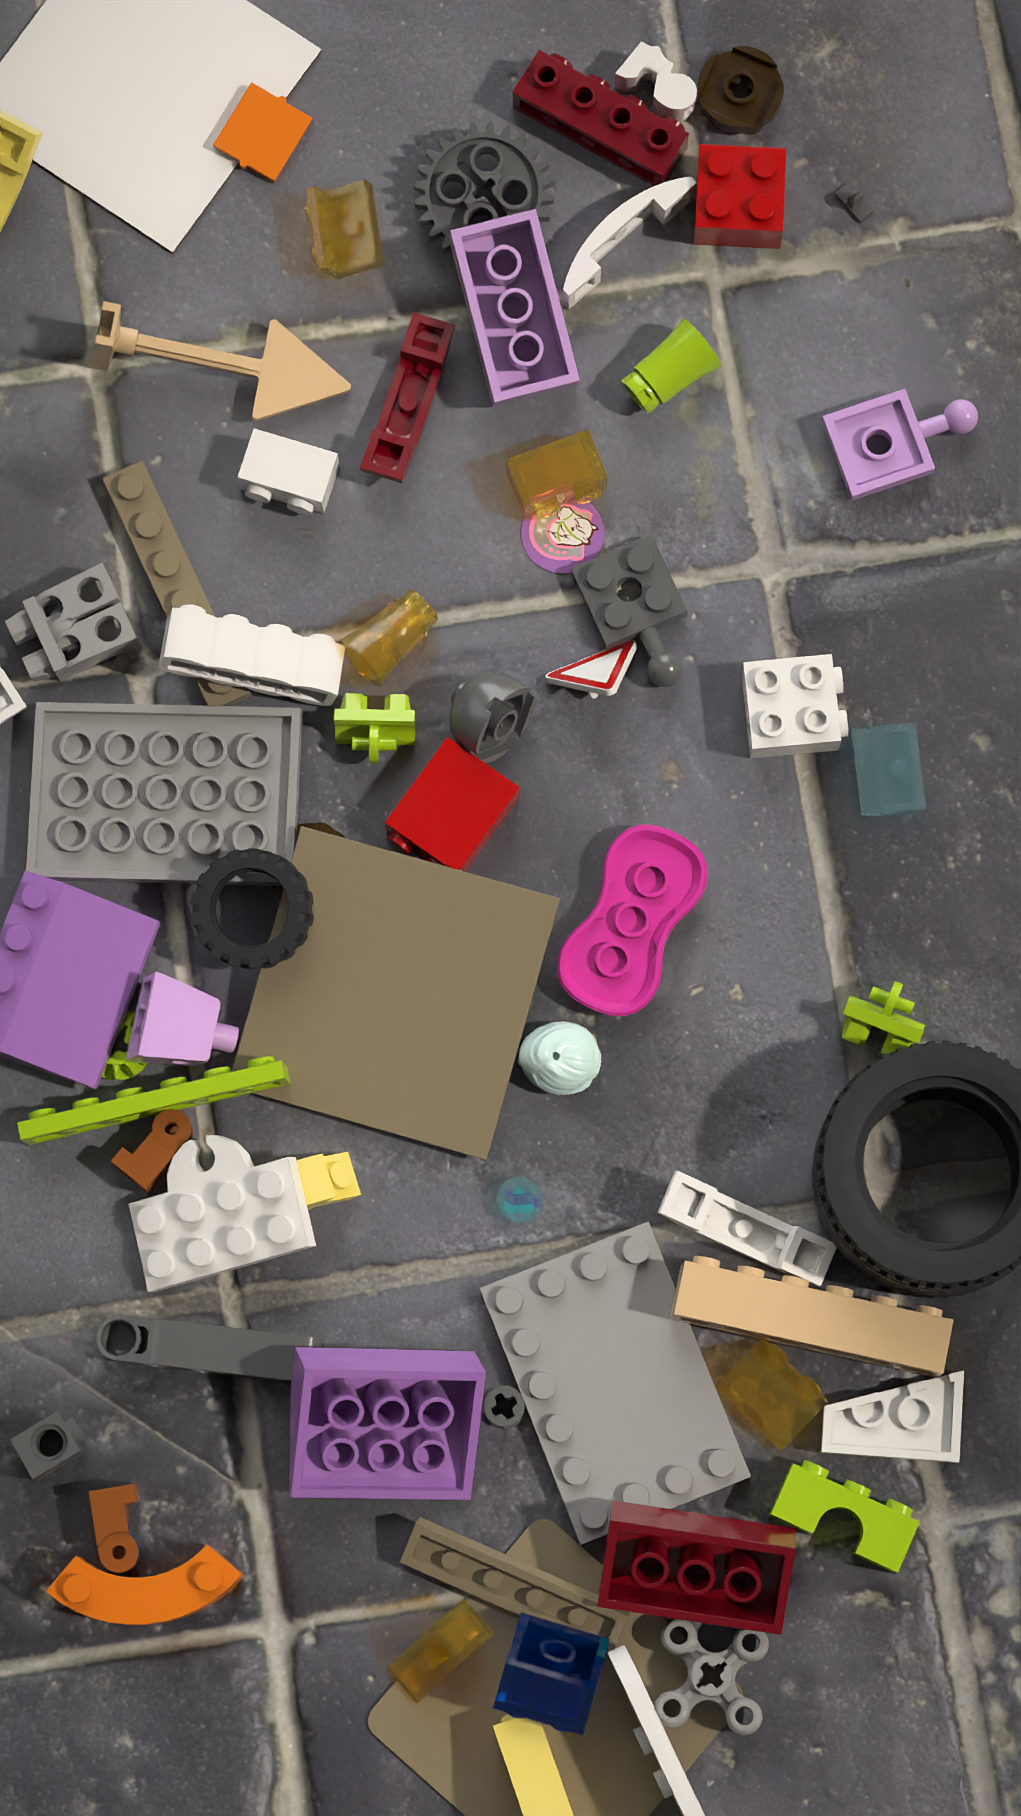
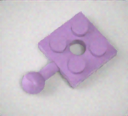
M906 389L822 417L823 427L851 501L933 474L935 466L924 438L947 430L955 434H966L972 431L978 422L976 407L964 399L954 400L949 403L943 414L918 422ZM872 435H882L889 440L891 448L885 454L876 455L868 450L866 440Z

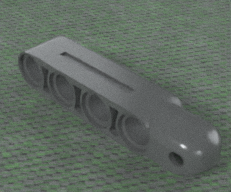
M115 1315L104 1320L96 1335L97 1346L100 1352L108 1359L116 1362L286 1383L292 1382L295 1347L323 1348L324 1339L310 1336L128 1315Z

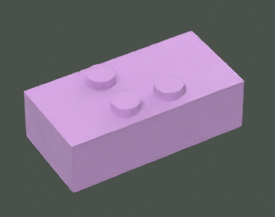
M536 209L450 230L449 241L492 407L577 386L580 379Z

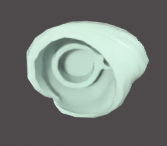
M551 1022L538 1027L525 1037L517 1054L518 1064L522 1067L523 1073L527 1078L545 1092L556 1095H569L585 1090L598 1075L601 1066V1053L596 1038L585 1027L572 1022Z

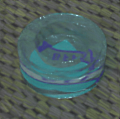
M513 1177L501 1185L497 1194V1206L502 1216L508 1221L526 1223L538 1215L542 1206V1194L537 1184L526 1177Z

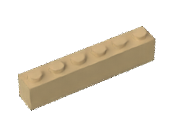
M693 1256L692 1262L685 1260L680 1266L670 1314L671 1320L934 1378L944 1373L954 1320L942 1317L943 1310L924 1305H916L915 1311L897 1307L898 1300L879 1295H872L870 1301L853 1298V1290L828 1285L826 1291L808 1288V1280L784 1275L782 1276V1281L764 1278L765 1271L749 1266H738L737 1272L719 1268L720 1261L703 1256Z

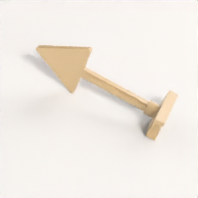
M103 301L90 368L108 371L115 352L132 356L134 353L256 378L258 385L251 416L253 421L266 419L348 393L351 389V384L275 319L269 323L263 358L256 359L139 334L137 329L120 326V304Z

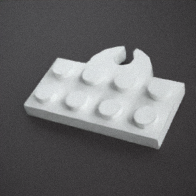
M206 1135V1144L213 1150L215 1162L210 1170L205 1171L199 1163V1155L202 1149L199 1141L189 1140L184 1143L173 1156L167 1173L168 1192L129 1204L148 1292H158L315 1247L316 1243L296 1157H286L254 1167L249 1153L237 1141L224 1136Z

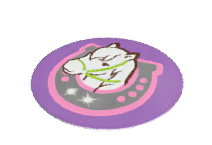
M556 493L540 499L528 510L522 523L521 539L525 552L536 565L553 573H571L572 567L597 557L604 541V525L600 514L590 502L574 494Z

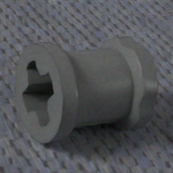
M499 1386L487 1394L484 1400V1412L487 1420L493 1426L510 1429L521 1422L525 1403L517 1389L511 1386ZM503 1396L506 1401L514 1399L517 1402L512 1408L514 1415L512 1418L506 1419L503 1414L494 1416L492 1411L497 1407L495 1400L497 1397Z

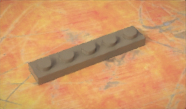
M422 1517L418 1518L400 1560V1563L606 1654L614 1650L630 1613L628 1611L597 1607V1594Z

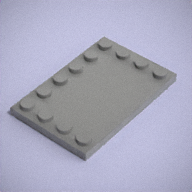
M36 702L26 871L60 881L197 884L198 877L210 868L209 864L212 861L226 856L228 852L233 850L261 849L277 854L291 862L297 842L302 709L293 707ZM252 871L237 875L225 884L281 886L271 876Z
M649 1221L480 1288L580 1545L607 1535L612 1500L673 1509L751 1477L690 1324L670 1319L676 1289Z

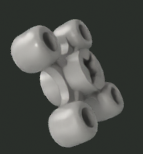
M680 1619L668 1621L661 1631V1643L670 1654L679 1656L685 1661L688 1667V1677L682 1687L677 1690L666 1691L656 1699L654 1708L662 1725L667 1728H678L684 1725L696 1704L710 1700L718 1703L723 1708L726 1714V1723L735 1734L747 1736L755 1733L760 1728L763 1720L762 1710L754 1700L746 1698L738 1692L735 1686V1677L737 1671L747 1663L758 1662L765 1657L769 1649L767 1634L765 1632L739 1629L735 1633L732 1644L728 1649L712 1653L706 1651L700 1645L697 1631L690 1621ZM676 1629H682L687 1632L688 1639L683 1644H674L670 1639L671 1633ZM748 1636L757 1638L760 1643L759 1648L754 1652L746 1651L742 1646L744 1638ZM707 1665L710 1669L714 1670L718 1666L721 1668L725 1665L720 1675L721 1686L716 1688L710 1683L698 1689L700 1681L703 1679L701 1669ZM670 1701L677 1702L681 1706L680 1714L674 1718L666 1716L663 1712L664 1706ZM738 1710H750L753 1714L752 1722L748 1725L739 1724L735 1719Z

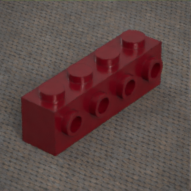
M538 50L512 92L513 108L653 187L668 181L688 148L689 133L685 131L684 126L679 121L666 115L662 118L647 110L646 104L632 95H625L623 97L611 90L609 84L599 76L594 74L586 76L573 69V65L566 58L556 53L548 55Z

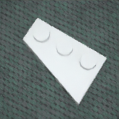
M964 1370L824 1406L820 1453L959 1463Z

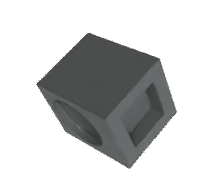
M59 1411L10 1439L30 1476L36 1481L43 1479L85 1453L80 1443L86 1440V1436L73 1415L66 1419L63 1413ZM58 1431L63 1438L62 1450L55 1456L46 1457L40 1448L41 1439L48 1432Z

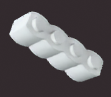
M182 605L180 608H172L167 617L158 668L177 675L202 677L222 685L246 687L263 694L290 697L308 704L331 706L338 696L345 646L336 643L334 638L325 634H312L309 637H301L292 633V630L284 625L270 624L266 627H258L249 623L247 618L240 615L228 614L223 616V618H216L206 614V611L199 606Z

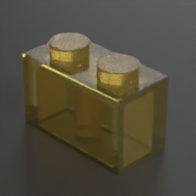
M589 429L506 459V472L525 519L536 516V519L551 517L561 510L560 506L575 500L578 504L591 502L602 495L601 491L607 489V474Z

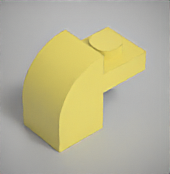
M348 1152L329 1156L319 1154L296 1160L308 1210L318 1206L351 1200L361 1195Z

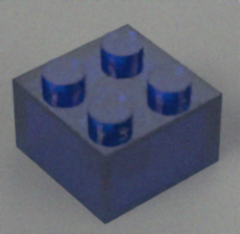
M521 1612L493 1709L506 1712L515 1718H526L550 1725L558 1731L583 1735L610 1639Z

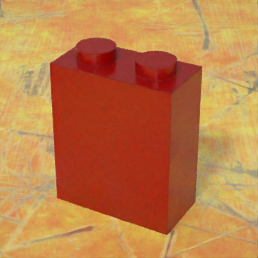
M447 737L385 821L386 831L391 834L388 837V841L408 855L414 850L427 859L426 861L466 872L520 798V787Z

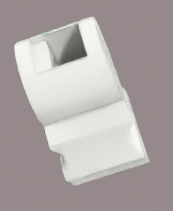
M641 41L615 73L614 88L622 92H636L643 81L651 80L655 84L653 111L661 118L666 115L679 122L687 120L695 110L697 95L695 83L684 74H673V63L664 57L659 46H649Z

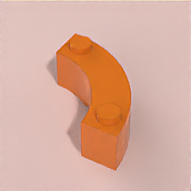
M206 1544L198 1554L181 1566L149 1577L130 1578L113 1575L95 1567L84 1558L75 1556L45 1592L68 1608L93 1619L126 1625H154L181 1619L204 1610L230 1592L246 1575L212 1546Z

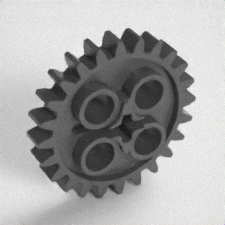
M471 122L469 135L466 136L455 127L453 128L454 141L452 143L441 136L438 138V144L441 149L440 153L427 149L426 157L432 165H418V174L424 177L426 181L414 182V191L425 196L416 199L414 205L415 209L428 210L419 218V223L421 226L434 225L428 234L429 239L433 241L443 236L444 240L441 248L444 253L451 249L449 241L450 230L469 226L470 220L476 215H486L491 220L499 218L495 209L485 197L482 196L476 199L475 184L458 169V165L462 163L471 171L472 176L483 190L492 188L493 203L507 216L536 209L539 221H550V213L541 206L554 204V196L543 192L554 186V180L551 177L540 176L549 169L548 161L535 163L534 160L539 154V147L534 146L525 150L526 135L523 133L515 141L511 140L510 126L508 125L500 135L494 134L493 122L487 124L485 133H479L476 124ZM492 155L497 158L499 165L491 172L480 171L475 165L476 160L480 156ZM449 182L461 183L466 189L465 193L458 199L446 198L441 191L445 184ZM516 187L522 189L527 197L519 205H510L502 197L504 192L509 188Z

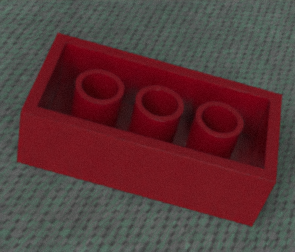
M612 1500L597 1607L782 1635L796 1550L795 1528Z

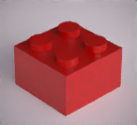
M699 144L694 245L780 249L784 220L787 148Z

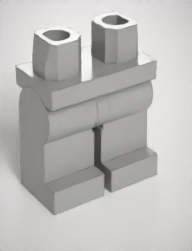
M103 563L44 591L37 597L33 596L22 601L25 609L5 621L17 646L37 636L39 637L43 648L22 658L33 682L48 679L57 675L60 681L72 677V674L85 671L123 652L129 654L142 648Z

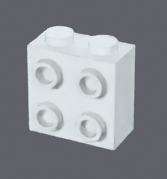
M832 654L743 662L741 676L750 759L839 750L841 737L848 736V722L846 710H838L836 694L843 693V676L841 667H833Z

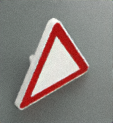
M630 640L609 650L601 651L549 672L545 676L547 683L587 691L593 699L597 698L598 694L611 696L617 692L637 649L636 641Z

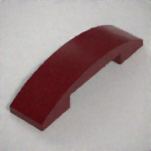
M413 312L400 350V360L376 429L373 428L360 465V471L398 483L403 482L420 441L441 379L455 324Z

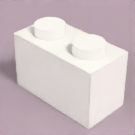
M253 429L238 474L240 489L245 491L247 497L259 502L269 503L271 499L285 502L288 509L299 514L312 515L313 511L324 514L340 467L338 453Z

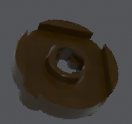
M750 46L732 47L731 51H725L720 55L718 52L711 56L701 69L698 78L699 110L714 126L723 131L747 135L757 134L763 126L775 118L782 104L784 84L777 70L776 63L765 52ZM741 81L748 83L747 91L752 94L748 97L743 96L741 99L735 98L733 91L728 89L729 86H738Z

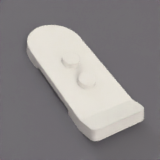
M625 1645L607 1652L640 1724L639 1727L633 1729L644 1755L653 1752L660 1767V1770L654 1772L653 1775L664 1798L666 1799L673 1795L682 1816H705Z

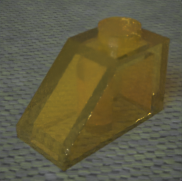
M463 1599L434 1623L387 1670L414 1702L418 1704L495 1633L471 1605Z

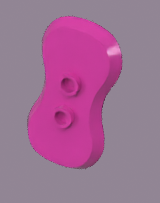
M655 825L630 827L612 842L604 861L603 882L599 899L590 915L566 938L558 955L557 971L560 983L565 991L577 1002L603 1014L627 1016L636 1013L651 1001L660 984L666 941L674 926L698 903L706 888L708 876L707 863L696 845L674 831Z

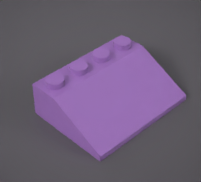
M25 870L0 932V1057L96 1090L161 923L158 920L66 883Z
M295 1347L290 1399V1497L471 1500L486 1371L475 1351Z

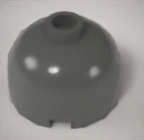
M499 672L483 673L468 682L461 683L452 694V705L449 713L450 730L455 741L484 763L493 762L503 756L510 748L502 744L513 731L520 738L533 715L535 696L529 693L531 689L514 677Z

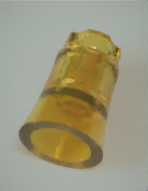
M410 589L404 596L394 599L380 613L357 630L340 639L338 643L345 647L344 655L353 667L370 683L381 687L402 659L428 635V630L437 622L438 616L419 593Z

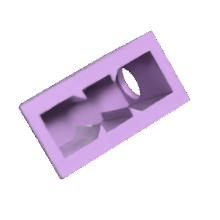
M154 972L142 980L126 1060L141 1063L198 1066L208 1062L211 1049L232 1053L237 1044L239 1029L235 1026L217 1022L221 1005L219 999L163 973Z

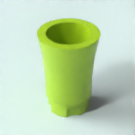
M683 318L663 342L633 367L634 372L623 378L621 383L634 402L649 414L659 404L664 405L680 391L722 365L705 338L688 320Z

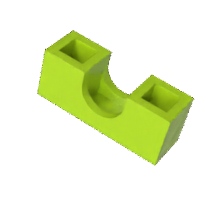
M807 1460L803 1461L801 1467L793 1463L788 1470L768 1516L811 1535L814 1533L821 1516L826 1511L832 1509L847 1511L856 1519L860 1530L859 1540L852 1555L891 1573H898L920 1524V1521L911 1518L913 1509L889 1498L886 1505L868 1498L871 1493L870 1489L846 1479L842 1486L826 1479L829 1471Z

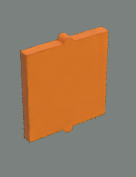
M251 82L215 140L213 147L239 162L241 169L248 167L275 183L313 118L286 103L284 96L278 98Z

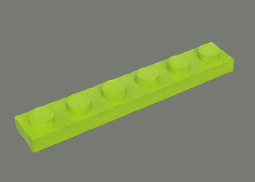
M273 1056L261 1057L248 1061V1068L231 1072L230 1067L207 1070L204 1072V1079L187 1082L186 1077L172 1078L160 1082L161 1089L144 1093L141 1087L125 1089L117 1092V1099L100 1103L99 1098H87L72 1103V1110L56 1113L55 1108L36 1110L28 1114L29 1120L17 1122L20 1140L31 1146L154 1117L167 1109L183 1110L290 1085L291 1080L288 1066L282 1060L275 1062Z

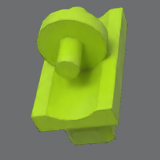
M346 693L340 709H335L336 744H352V750H369V763H379V751H396L397 745H415V710H411L409 698L406 694H390L386 696L384 710L368 709L367 696L361 693Z
M894 981L890 993L873 986L868 999L883 1004L884 1008L855 996H849L843 1012L847 1016L844 1021L842 1038L864 1046L871 1027L875 1026L888 1032L881 1053L889 1054L902 1046L907 1048L914 1042L919 1044L925 1024L893 1012V1009L910 1015L915 1002L899 996L903 984Z

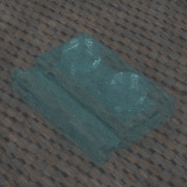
M916 722L872 726L866 729H851L861 819L872 816L884 817L925 812L926 804Z

